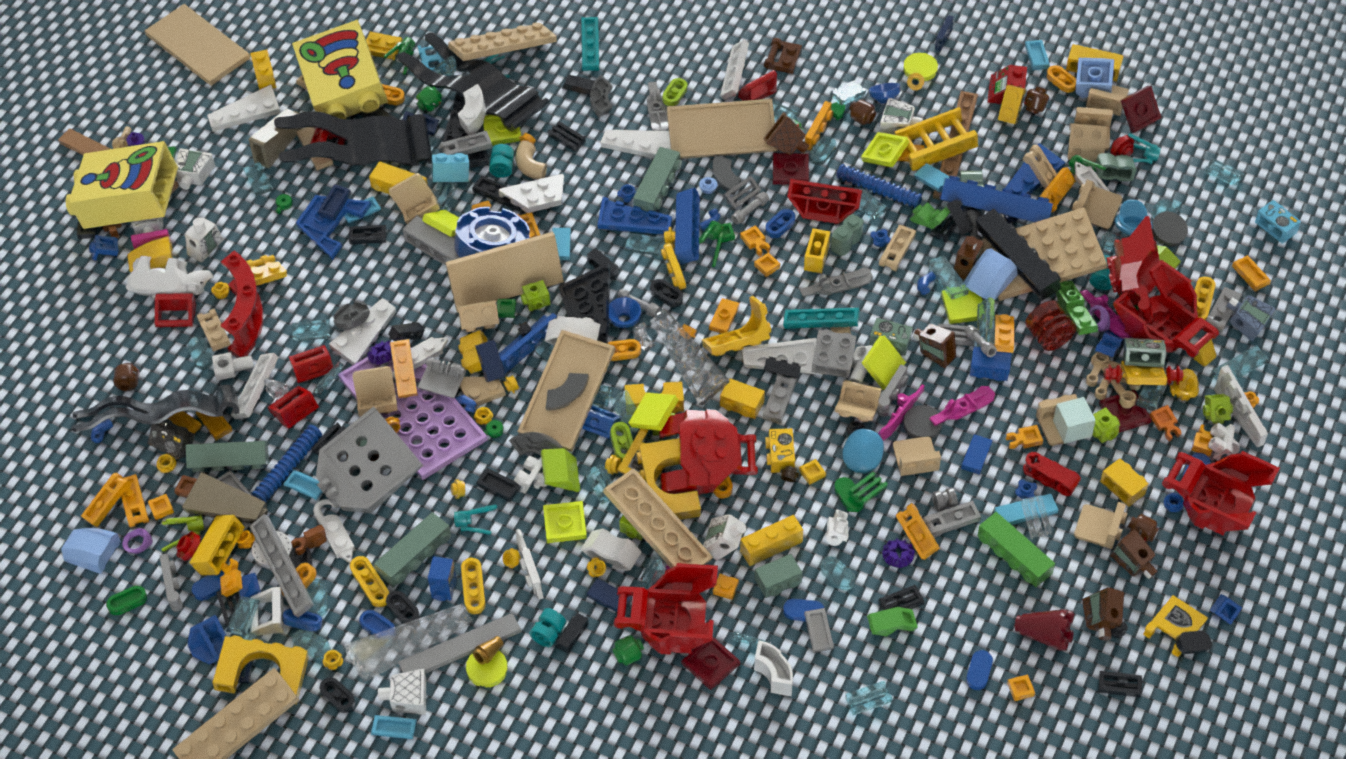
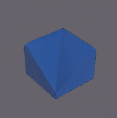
M256 573L241 576L242 589L239 590L242 602L250 600V597L261 593Z
M1220 594L1210 611L1231 625L1242 607L1227 596Z

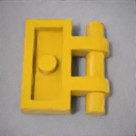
M264 255L260 259L246 261L254 274L256 286L287 277V270L279 262H275L274 255Z

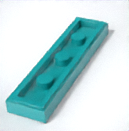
M581 17L582 71H600L598 17Z
M859 308L785 310L783 326L784 329L858 327L860 310Z

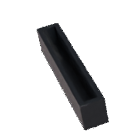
M992 209L976 219L977 229L999 254L1012 260L1017 266L1018 275L1042 301L1061 289L1059 274L1050 269L1047 261L1039 257L1035 248L1029 247L1026 239L1017 234L1015 227L1007 223L1002 213Z

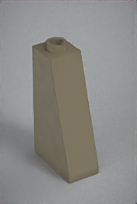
M286 108L249 138L254 163L270 169L279 158V154L297 135L296 131L302 129L276 128L274 120L277 117L298 114L297 111Z
M202 472L182 506L184 512L188 514L214 518L216 515H235L240 522L254 523L262 515H267L268 513L266 502Z

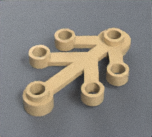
M1096 352L1091 358V364L1094 367L1091 373L1087 375L1086 384L1091 387L1096 386L1098 374L1101 370L1104 373V369L1109 364L1112 368H1116L1117 365L1121 367V364L1111 361L1108 355ZM1104 378L1100 386L1095 390V397L1099 400L1105 399L1109 384ZM1122 378L1120 382L1126 383L1125 378ZM1111 380L1110 383L1120 396L1119 402L1121 406L1127 409L1134 406L1136 401L1135 393L1126 391L1120 382L1117 384L1115 380ZM1129 384V387L1137 391L1141 388V385Z

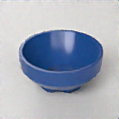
M899 83L878 84L869 88V94L871 98L880 104H885L888 98L895 99L899 95L901 87Z
M621 297L609 304V321L614 326L628 328L634 326L640 320L641 307L634 299ZM623 315H626L630 318L626 322H622L619 320V318Z

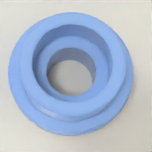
M705 177L700 181L699 187L703 193L712 194L717 188V181L714 178Z

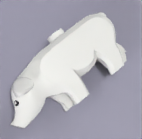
M141 256L133 262V271L128 276L126 289L139 295L152 296L154 300L156 294L193 293V295H199L204 292V286L207 281L214 278L209 270L194 271L187 274V262L179 261L175 258H168L165 269H150L151 257Z

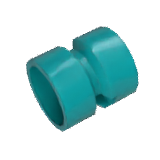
M506 144L493 146L489 165V172L493 176L505 178L511 175L514 161V149Z
M1104 255V258H1105L1106 263H1107L1106 257H1110V256ZM1108 264L1106 269L1091 273L1089 282L1094 288L1099 290H1109L1112 288Z
M545 608L538 618L539 622H535L529 635L536 643L550 648L555 643L558 634L561 633L567 621L556 610Z

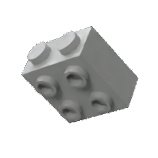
M818 330L811 372L849 378L856 336L850 333L841 334L831 330Z

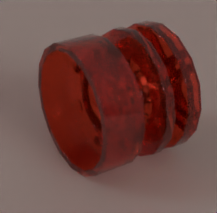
M1054 300L1046 301L1037 306L1025 321L1027 329L1036 337L1038 343L1046 351H1053L1062 347L1073 337L1077 328L1070 317L1065 314L1059 303Z

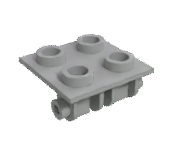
M434 357L428 358L426 362L427 368L418 385V389L455 398L466 370L462 368V365H451V362L445 365L446 361L444 360L441 363V360Z

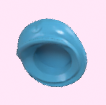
M1138 200L1125 201L1121 205L1119 214L1114 219L1117 229L1124 234L1131 235L1145 216H1148L1144 204Z
M858 429L848 437L843 448L842 456L845 465L856 473L865 474L873 471L882 460L884 452L883 440L878 433L872 430Z

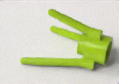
M202 515L167 518L165 521H162V525L187 523L188 531L195 532L199 536H201L200 531L205 530ZM179 540L163 547L161 550L164 552L177 546Z

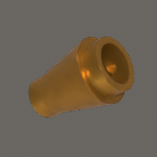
M495 636L493 639L476 646L473 656L482 665L489 663L499 649L504 646V643L500 637Z

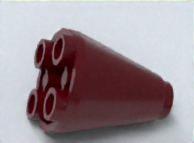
M1060 609L1017 615L1015 631L1056 650L1067 651L1068 643H1072L1074 631L1070 630L1071 624L1074 621V611Z

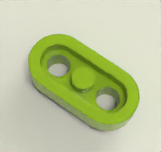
M682 78L673 79L663 92L662 102L666 106L678 105L687 92V82Z
M616 422L611 427L610 437L614 454L617 458L623 460L626 454L621 453V450L628 451L633 440L629 426L624 422ZM616 432H621L622 436H618Z

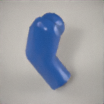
M716 208L709 211L710 218L699 223L702 232L708 228L711 221H719L721 215Z
M110 419L101 422L92 429L91 440L94 443H100L104 438L105 431L114 427Z

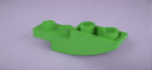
M1072 280L1060 282L1061 289L1056 292V296L1071 330L1077 331L1079 335L1098 332V325L1084 306L1085 299Z

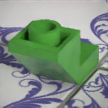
M927 202L923 206L919 204L912 211L914 215L909 220L933 229L949 215L950 211L947 207L942 210H935Z
M896 607L867 615L871 632L874 635L887 637L897 629L913 632L918 628L912 609Z

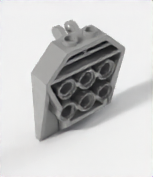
M373 406L319 450L316 478L319 480L317 486L335 508L340 506L343 511L372 513L412 477L423 464ZM361 440H367V444L365 446H358ZM346 454L349 456L346 461L340 462L341 456ZM379 454L378 460L370 461L372 455ZM389 468L392 470L388 476L382 475L385 469ZM355 469H361L358 476H352V472ZM373 484L371 490L364 491L365 485Z

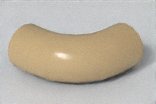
M521 141L515 156L518 169L532 179L545 178L547 164L533 159L536 147L531 142Z

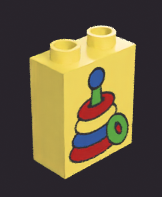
M358 20L292 43L315 112H323L337 118L346 119L361 112H373L380 105L388 103Z
M165 141L84 153L80 168L74 171L72 193L66 196L65 202L68 213L71 216L76 215L83 229L165 217L178 166Z

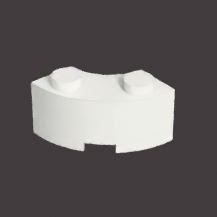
M478 84L463 92L465 105L458 113L460 125L468 135L475 134L481 128L486 113L482 90Z
M558 316L557 319L549 321L545 342L555 346L561 329L597 340L600 324L587 317L582 319Z
M605 529L592 531L580 549L590 558L597 557L599 560L612 564L613 569L622 571L631 570L642 552L632 540L616 537Z
M759 640L755 654L754 670L768 678L771 685V693L792 696L793 673L790 663L778 648Z

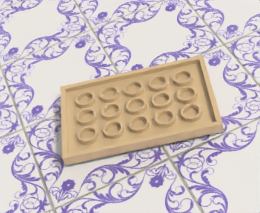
M1084 207L1015 228L1017 234L1026 239L1029 247L1035 248L1039 257L1047 261L1050 269L1059 274L1060 282L1107 268L1106 260ZM985 238L981 240L984 242V252L986 249L991 248L996 251ZM1017 275L998 296L999 301L1033 290Z

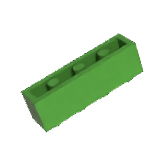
M995 512L979 525L977 536L980 541L990 546L994 553L1008 562V565L1013 570H1017L1026 582L1038 587L1053 574L1055 562L999 513Z

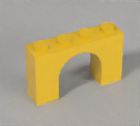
M680 438L640 444L639 452H636L637 462L642 464L643 469L640 470V476L680 520L700 517L701 507L697 491L669 494L662 491L654 480L661 469L680 464Z
M236 635L231 637L225 636L212 682L214 690L235 694L241 671L245 665L256 659H268L278 665L280 675L299 698L309 660L307 650L298 646L293 648L285 647L280 643L268 644L258 639H252V641L245 640Z

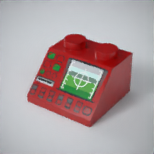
M1009 65L991 74L987 103L1002 104L1007 85L1025 89L1027 67Z

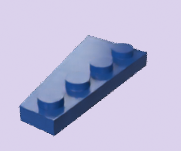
M1038 144L1056 173L1065 167V161L1042 144ZM1024 162L1005 189L1013 190V194L1020 196V193L1031 194L1042 184L1029 164Z
M602 197L598 229L664 234V232L669 231V227L672 225V216L652 210L647 212L641 210V207L626 206L624 202L609 201V198Z

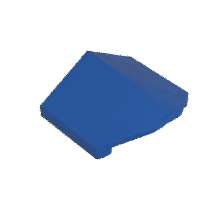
M216 615L190 628L187 645L194 658L209 665L219 660L224 638L227 636Z

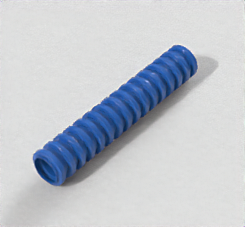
M841 164L837 170V179L842 178V181L847 180V183L852 182V185L857 184L858 187L862 186L863 189L867 188L868 191L872 190L873 193L877 192L878 195L883 194V197L888 196L889 199L893 198L894 201L898 200L899 203L903 202L904 205L908 204L909 207L913 206L914 209L921 204V193L917 194L916 191L912 192L911 189L907 190V188H902L900 185L897 186L895 183L891 184L890 181L886 182L885 179L881 180V178H876L874 175L871 176L869 173L866 174L864 171L861 173L860 170L856 171L855 168L851 169L850 166L846 167L845 164Z
M309 425L303 434L300 435V438H297L296 442L293 443V447L286 451L285 455L278 461V464H275L274 469L270 470V473L262 480L263 482L259 483V486L255 488L251 495L267 502L266 500H269L274 491L278 490V487L286 480L285 478H288L289 474L300 463V460H303L304 456L308 454L311 447L319 441V438L322 437L321 431L316 426Z

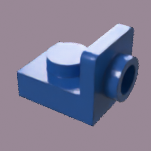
M95 235L93 242H90L89 253H92V260H97L98 254L117 256L119 252L118 239L116 237Z

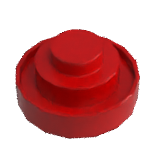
M1128 135L1117 138L1112 144L1110 154L1114 156H1130L1133 153L1134 139L1128 137Z
M189 532L180 538L176 547L179 559L187 561L193 557L201 543L200 536L197 533Z

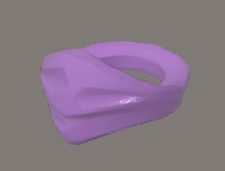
M1101 305L1093 306L1089 310L1091 316L1098 309L1101 313V320L1097 324L1098 332L1109 330L1110 317L1108 311Z
M138 528L129 532L124 537L122 545L128 553L139 554L152 545L153 540L145 529ZM135 536L143 537V543L139 548L131 549L128 547L131 538Z

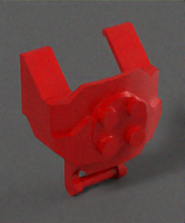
M1145 216L1130 237L1114 241L1116 255L1106 257L1110 270L1109 277L1113 292L1118 293L1120 297L1126 291L1133 305H1137L1139 310L1142 311V319L1150 325L1153 323L1154 317L1149 294L1156 285L1149 270L1160 259L1156 241L1153 239L1150 217Z
M1160 260L1149 270L1161 294L1150 298L1154 317L1152 324L1149 325L1142 319V311L1135 309L1126 291L1113 302V306L1125 326L1124 332L1132 338L1164 340L1166 352L1173 353L1178 348H1182L1190 357L1194 358L1205 344L1219 335V331L1206 320L1198 317L1197 294L1191 285L1192 280L1163 260ZM1200 330H1204L1206 334L1194 345L1189 342Z
M686 410L684 413L671 415L663 429L659 431V438L679 434L680 464L684 468L661 474V490L666 493L680 494L697 491L698 496H700L701 494L713 492L730 474H758V467L755 461L756 435L739 434L737 428L729 422V419L717 410ZM741 443L747 444L748 467L742 466Z
M1244 451L1241 454H1230L1215 463L1207 465L1193 456L1179 452L1168 477H1165L1162 481V485L1167 489L1176 490L1184 498L1183 506L1195 526L1202 529L1206 527L1224 536L1226 531L1249 529L1257 513L1255 511L1248 513L1255 501L1252 487L1272 485L1280 467ZM1185 464L1189 465L1180 482L1175 480L1182 466Z
M677 563L675 567L666 570L649 589L628 586L618 587L617 595L619 600L614 627L619 629L631 627L640 631L641 637L660 654L671 655V652L691 654L692 649L711 642L713 639L714 620H709V622L705 623L706 601L700 593L717 586L718 565ZM633 596L631 618L625 617L627 597Z

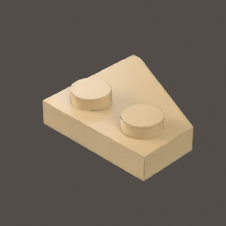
M464 377L459 387L463 395L476 401L477 406L506 396L499 379L486 382L485 377Z

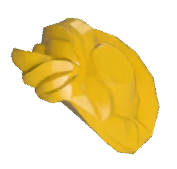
M1186 368L1183 370V381H1180L1179 385H1176V382L1173 381V384L1170 385L1172 396L1176 395L1177 398L1180 397V400L1183 401L1196 397L1199 392L1196 374L1193 370Z

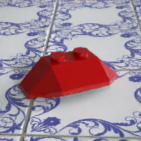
M790 179L787 197L803 219L840 224L859 209L862 190Z

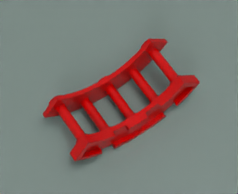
M234 250L221 261V264L234 277L228 286L229 290L237 298L230 315L220 326L234 336V341L227 347L228 352H231L236 358L248 356L256 345L255 341L262 331L264 314L254 274L246 260Z

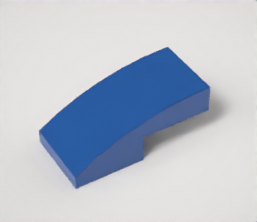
M1107 330L1102 340L1097 344L1095 351L1114 357L1125 338H1121L1112 331Z

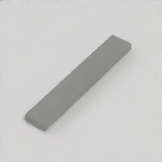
M264 514L249 527L294 615L299 618L313 607L314 604L269 516Z
M513 613L403 659L398 664L402 673L424 669L426 674L472 654L476 646L493 639L495 636L505 640L521 633V628Z

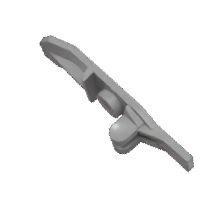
M648 82L649 96L646 100L652 131L669 130L668 119L660 89L657 88V82Z
M864 267L846 274L843 272L842 275L830 278L822 275L819 277L818 283L801 288L800 292L802 297L815 294L831 295L869 284L873 276L870 269Z

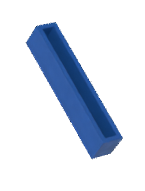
M949 176V179L944 178L939 200L950 202L958 198L967 207L988 212L995 209L998 213H1002L1005 216L1034 223L1050 218L1053 203H1049L1047 198L1038 197V200L1026 193H1020L1019 196L1013 194V190L1005 188L1002 191L995 190L996 186L985 184L982 187L977 186L978 182L967 180V183L955 176Z

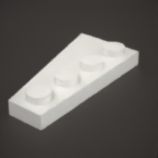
M269 85L208 114V119L212 132L280 114V108L272 86Z
M605 130L600 142L603 148L653 159L659 147L671 149L669 131Z
M383 298L369 309L370 314L365 322L353 329L344 330L329 343L330 349L352 365L360 362V359L367 354L370 345L377 340L380 331L385 329L396 313V307Z
M817 338L748 346L741 350L744 368L764 369L766 358L771 356L775 357L777 361L783 359L787 360V363L790 364L792 362L799 363V366H801L800 373L823 375L811 372Z
M1229 366L1221 367L1214 391L1217 394H1225L1230 397V402L1233 406L1232 415L1256 447L1264 445L1268 435L1266 428L1262 425Z

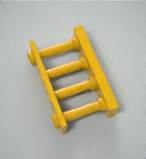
M960 107L894 131L895 135L908 137L910 143L907 148L911 153L909 154V163L912 171L922 168L926 163L931 165L978 147V134L976 131L966 132L960 123L962 122ZM954 125L960 135L950 139L944 128ZM937 131L943 142L934 145L928 134ZM921 137L927 148L917 151L911 140Z

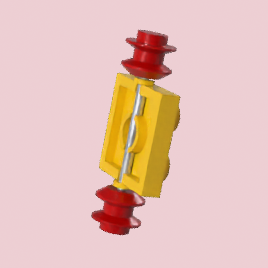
M1121 361V367L1117 365L1116 368H1112L1109 364L1104 369V380H1107L1108 384H1110L1111 380H1115L1119 384L1122 378H1125L1126 383L1130 385H1166V383L1170 385L1172 381L1179 385L1180 381H1183L1184 376L1183 370H1180L1179 366L1175 370L1168 366L1164 371L1162 367L1125 365L1124 361Z

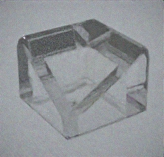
M645 322L634 328V339L640 342L643 351H647L656 345L646 333Z
M267 378L264 380L266 391L276 401L289 392L286 383Z

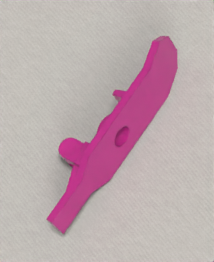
M1087 289L1080 291L1083 298L1090 304V308L1095 305H1101L1108 311L1110 317L1109 329L1115 335L1121 338H1131L1130 335L1124 332L1125 326L1120 317L1108 306L1107 295L1094 297ZM1099 309L1095 310L1093 313L1101 320Z
M922 384L910 396L903 393L898 394L897 405L900 407L896 413H892L887 425L878 432L883 441L890 437L904 420L906 412L913 407L914 403L924 392L925 385Z
M981 386L974 392L966 393L955 401L951 399L944 410L930 417L929 420L935 426L949 419L958 420L994 401L995 392L989 386Z

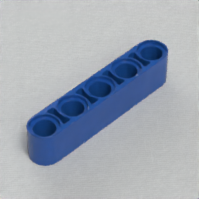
M696 188L679 192L676 195L675 256L680 265L699 259L700 197Z

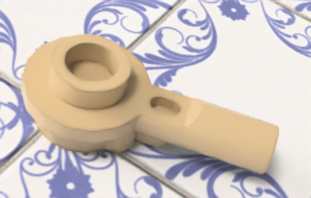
M126 126L121 137L113 140V149L128 147L126 139L131 133L132 129Z

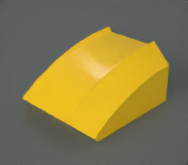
M167 236L150 241L128 253L129 271H133V262L141 256L151 257L150 269H165L168 258H173L170 237Z

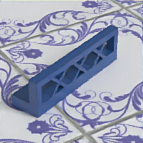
M552 313L548 317L546 315L542 316L530 326L531 332L525 337H522V335L518 336L499 352L505 374L545 341L549 321L557 319V315Z
M592 405L582 429L610 439L612 425L616 422H621L622 416Z

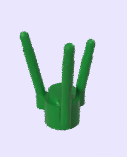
M405 37L402 42H398L394 48L387 52L384 58L390 56L397 49H399V53L405 52L412 56L416 45L415 41L410 37ZM406 66L404 67L403 75H406L408 70Z
M1077 154L1069 161L1070 172L1074 175L1075 162L1087 167L1091 166L1095 172H1097L1096 168L1106 170L1105 167L1084 159Z
M711 221L708 228L699 238V244L703 243L707 237L711 240L718 238L712 267L716 266L721 242L725 235L722 233L723 225L717 221Z

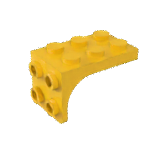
M750 296L751 316L749 321L740 329L701 339L703 347L712 355L721 356L726 351H739L744 346L760 345L761 341L770 339L771 326L765 316L768 314L766 305L756 297Z

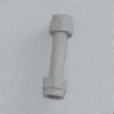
M761 192L756 195L755 200L741 211L737 210L731 216L732 221L735 224L742 223L746 215L759 205L764 206L769 201L768 194Z
M619 290L617 298L627 297L634 299L650 316L657 317L660 313L661 307L657 306V304L644 302L632 296L628 290Z
M973 325L965 328L966 336L971 340H975L982 347L981 351L988 357H993L996 354V347L979 335L980 331Z

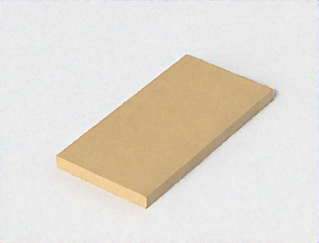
M185 4L145 30L146 36L210 86L250 59V54Z
M772 99L669 106L666 109L670 148L680 152V159L778 151V149L766 144L763 139L775 124Z
M553 232L445 262L457 313H459L458 306L489 301L497 302L498 299H507L523 294L522 286L543 280L546 287L564 282L556 238Z
M561 329L517 431L518 434L532 431L544 433L560 443L562 448L572 452L615 352V346ZM569 373L589 375L588 384L580 397L578 396L570 405L564 408L546 410L548 390L562 386L567 380Z

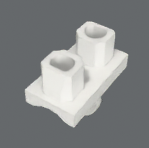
M1217 423L1211 428L1210 434L1215 437L1210 440L1208 447L1214 451L1213 458L1217 461L1220 460L1223 454H1236L1240 450V444L1233 438L1235 426L1232 424L1224 427Z
M528 456L523 467L531 471L530 475L520 469L514 479L516 483L522 486L520 491L526 494L533 481L535 482L534 487L536 489H539L540 486H547L544 483L543 472L539 473L542 468L541 457L538 460Z
M836 510L833 518L828 517L826 533L828 544L837 546L842 541L847 542L849 537L848 513Z

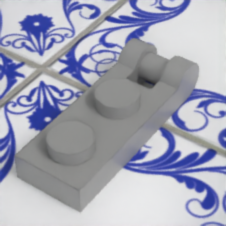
M487 131L443 142L439 147L441 152L446 155H454L456 153L468 155L492 148V143Z
M1224 287L1206 321L1223 333L1233 314V311L1226 307L1232 297L1240 301L1242 294Z
M899 366L880 396L877 409L879 416L885 417L889 414L891 402L898 398L899 389L901 386H905L909 379V376H907L908 367Z
M777 374L776 382L763 413V419L782 423L796 386V377L791 376L789 378L784 376V374ZM782 383L788 385V387H782Z
M970 501L925 516L922 519L933 537L936 538L942 533L980 521L981 515L974 502Z
M168 554L159 555L167 599L171 609L178 612L182 610L183 603L180 600L179 593L176 592L180 588L177 577L173 575L176 572L174 560L170 561Z

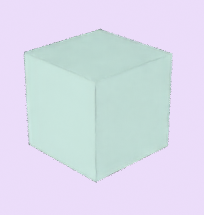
M1084 397L1056 405L1053 422L1064 444L1092 437L1096 420Z

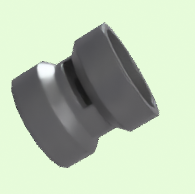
M952 487L945 489L943 492L935 491L932 493L933 504L937 511L944 510L945 507L952 508L958 506L957 495Z

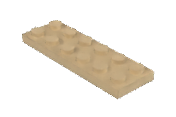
M533 23L529 26H518L514 29H502L499 32H487L480 36L472 35L470 38L465 39L457 38L455 41L448 42V47L460 59L466 61L557 42V36L543 24Z
M634 468L603 490V493L670 568L675 567L677 563L706 565L712 560L713 556Z
M273 668L172 750L179 759H227L297 703L299 698L279 672Z

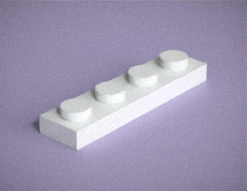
M745 39L732 46L720 95L724 100L735 96L739 91V84L749 46Z
M275 353L260 355L238 399L240 413L235 414L233 409L231 413L233 418H249L253 413V408L260 398V394L267 384L268 378L279 358Z

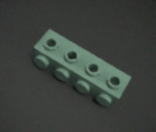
M659 147L633 197L634 206L641 207V210L647 212L650 210L656 212L657 209L661 208L662 198L667 196L669 185L674 182L675 173L681 168L680 152Z
M268 441L186 445L187 468H192L193 472H203L206 467H212V471H224V467L232 466V470H244V466L252 465V469H264V465L269 464Z
M432 512L374 563L376 572L394 588L398 583H402L409 573L418 569L427 557H431L438 547L448 542L451 537L450 526Z

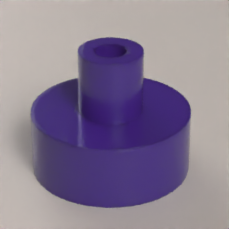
M132 132L126 139L128 147L145 144L144 136L140 133Z

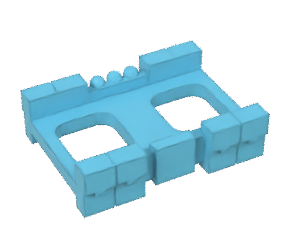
M421 45L418 46L419 55L422 59L421 62L432 71L447 70V63L438 53L430 56L426 55V50L434 49L432 46L421 48ZM435 61L440 63L439 67L430 68L428 63Z

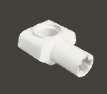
M871 345L856 347L851 366L854 369L849 381L862 384L867 370L861 362L872 348Z
M231 352L212 356L216 381L236 377L235 372L254 368L251 355L233 359Z

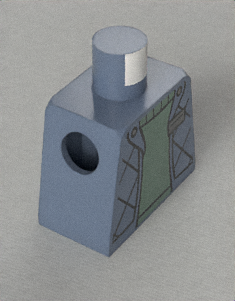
M1247 296L1242 303L1232 297L1226 307L1235 312L1230 319V323L1252 342L1276 309L1252 296Z

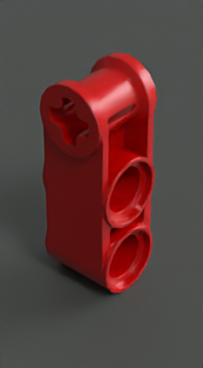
M1030 452L1025 458L1026 463L1023 466L1025 475L1058 491L1064 496H1071L1081 481L1080 475L1075 471L1069 470L1037 452Z

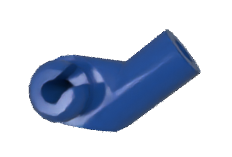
M929 272L918 280L917 290L920 291L921 295H926L930 292L928 285L936 279L933 272Z
M466 395L455 397L460 405H466V412H475V407L477 406L475 400Z

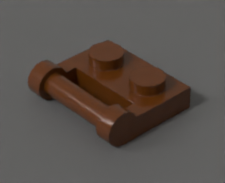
M773 38L768 58L765 59L763 64L764 67L770 70L793 74L802 51V45ZM781 49L782 53L779 61L774 62L777 50Z

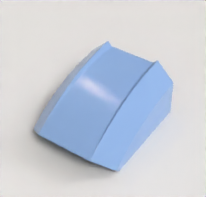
M1079 58L1076 94L1081 98H1088L1090 88L1112 93L1114 59Z
M992 248L986 249L971 269L964 285L982 298L995 301L1018 275L1017 266L1011 259L999 254Z
M98 528L74 529L61 548L63 559L65 562L102 574L105 565L115 549L118 548L121 540L118 533Z

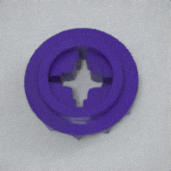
M381 341L379 344L375 343V346L370 347V351L367 353L368 360L372 364L379 365L392 360L390 341Z
M896 538L892 541L889 540L884 545L882 556L890 566L903 568L912 563L915 550L912 544L907 543L906 539L899 540ZM897 548H899L900 551L902 552L901 555H900V558H899V555H897V552H896V549H897Z

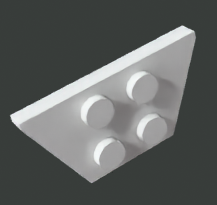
M559 174L499 189V196L502 198L504 196L508 197L513 205L519 206L527 213L559 206L562 203L564 175Z

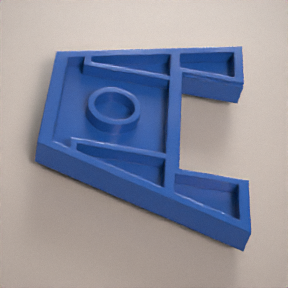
M315 195L296 221V225L333 260L342 248V244L329 238L346 213L362 219L371 207L370 201L348 199L336 220L333 221L318 215V210L327 196Z

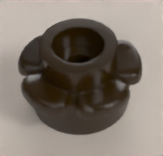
M786 466L780 470V473H782L781 479L786 482L794 483L799 477V473L794 467Z

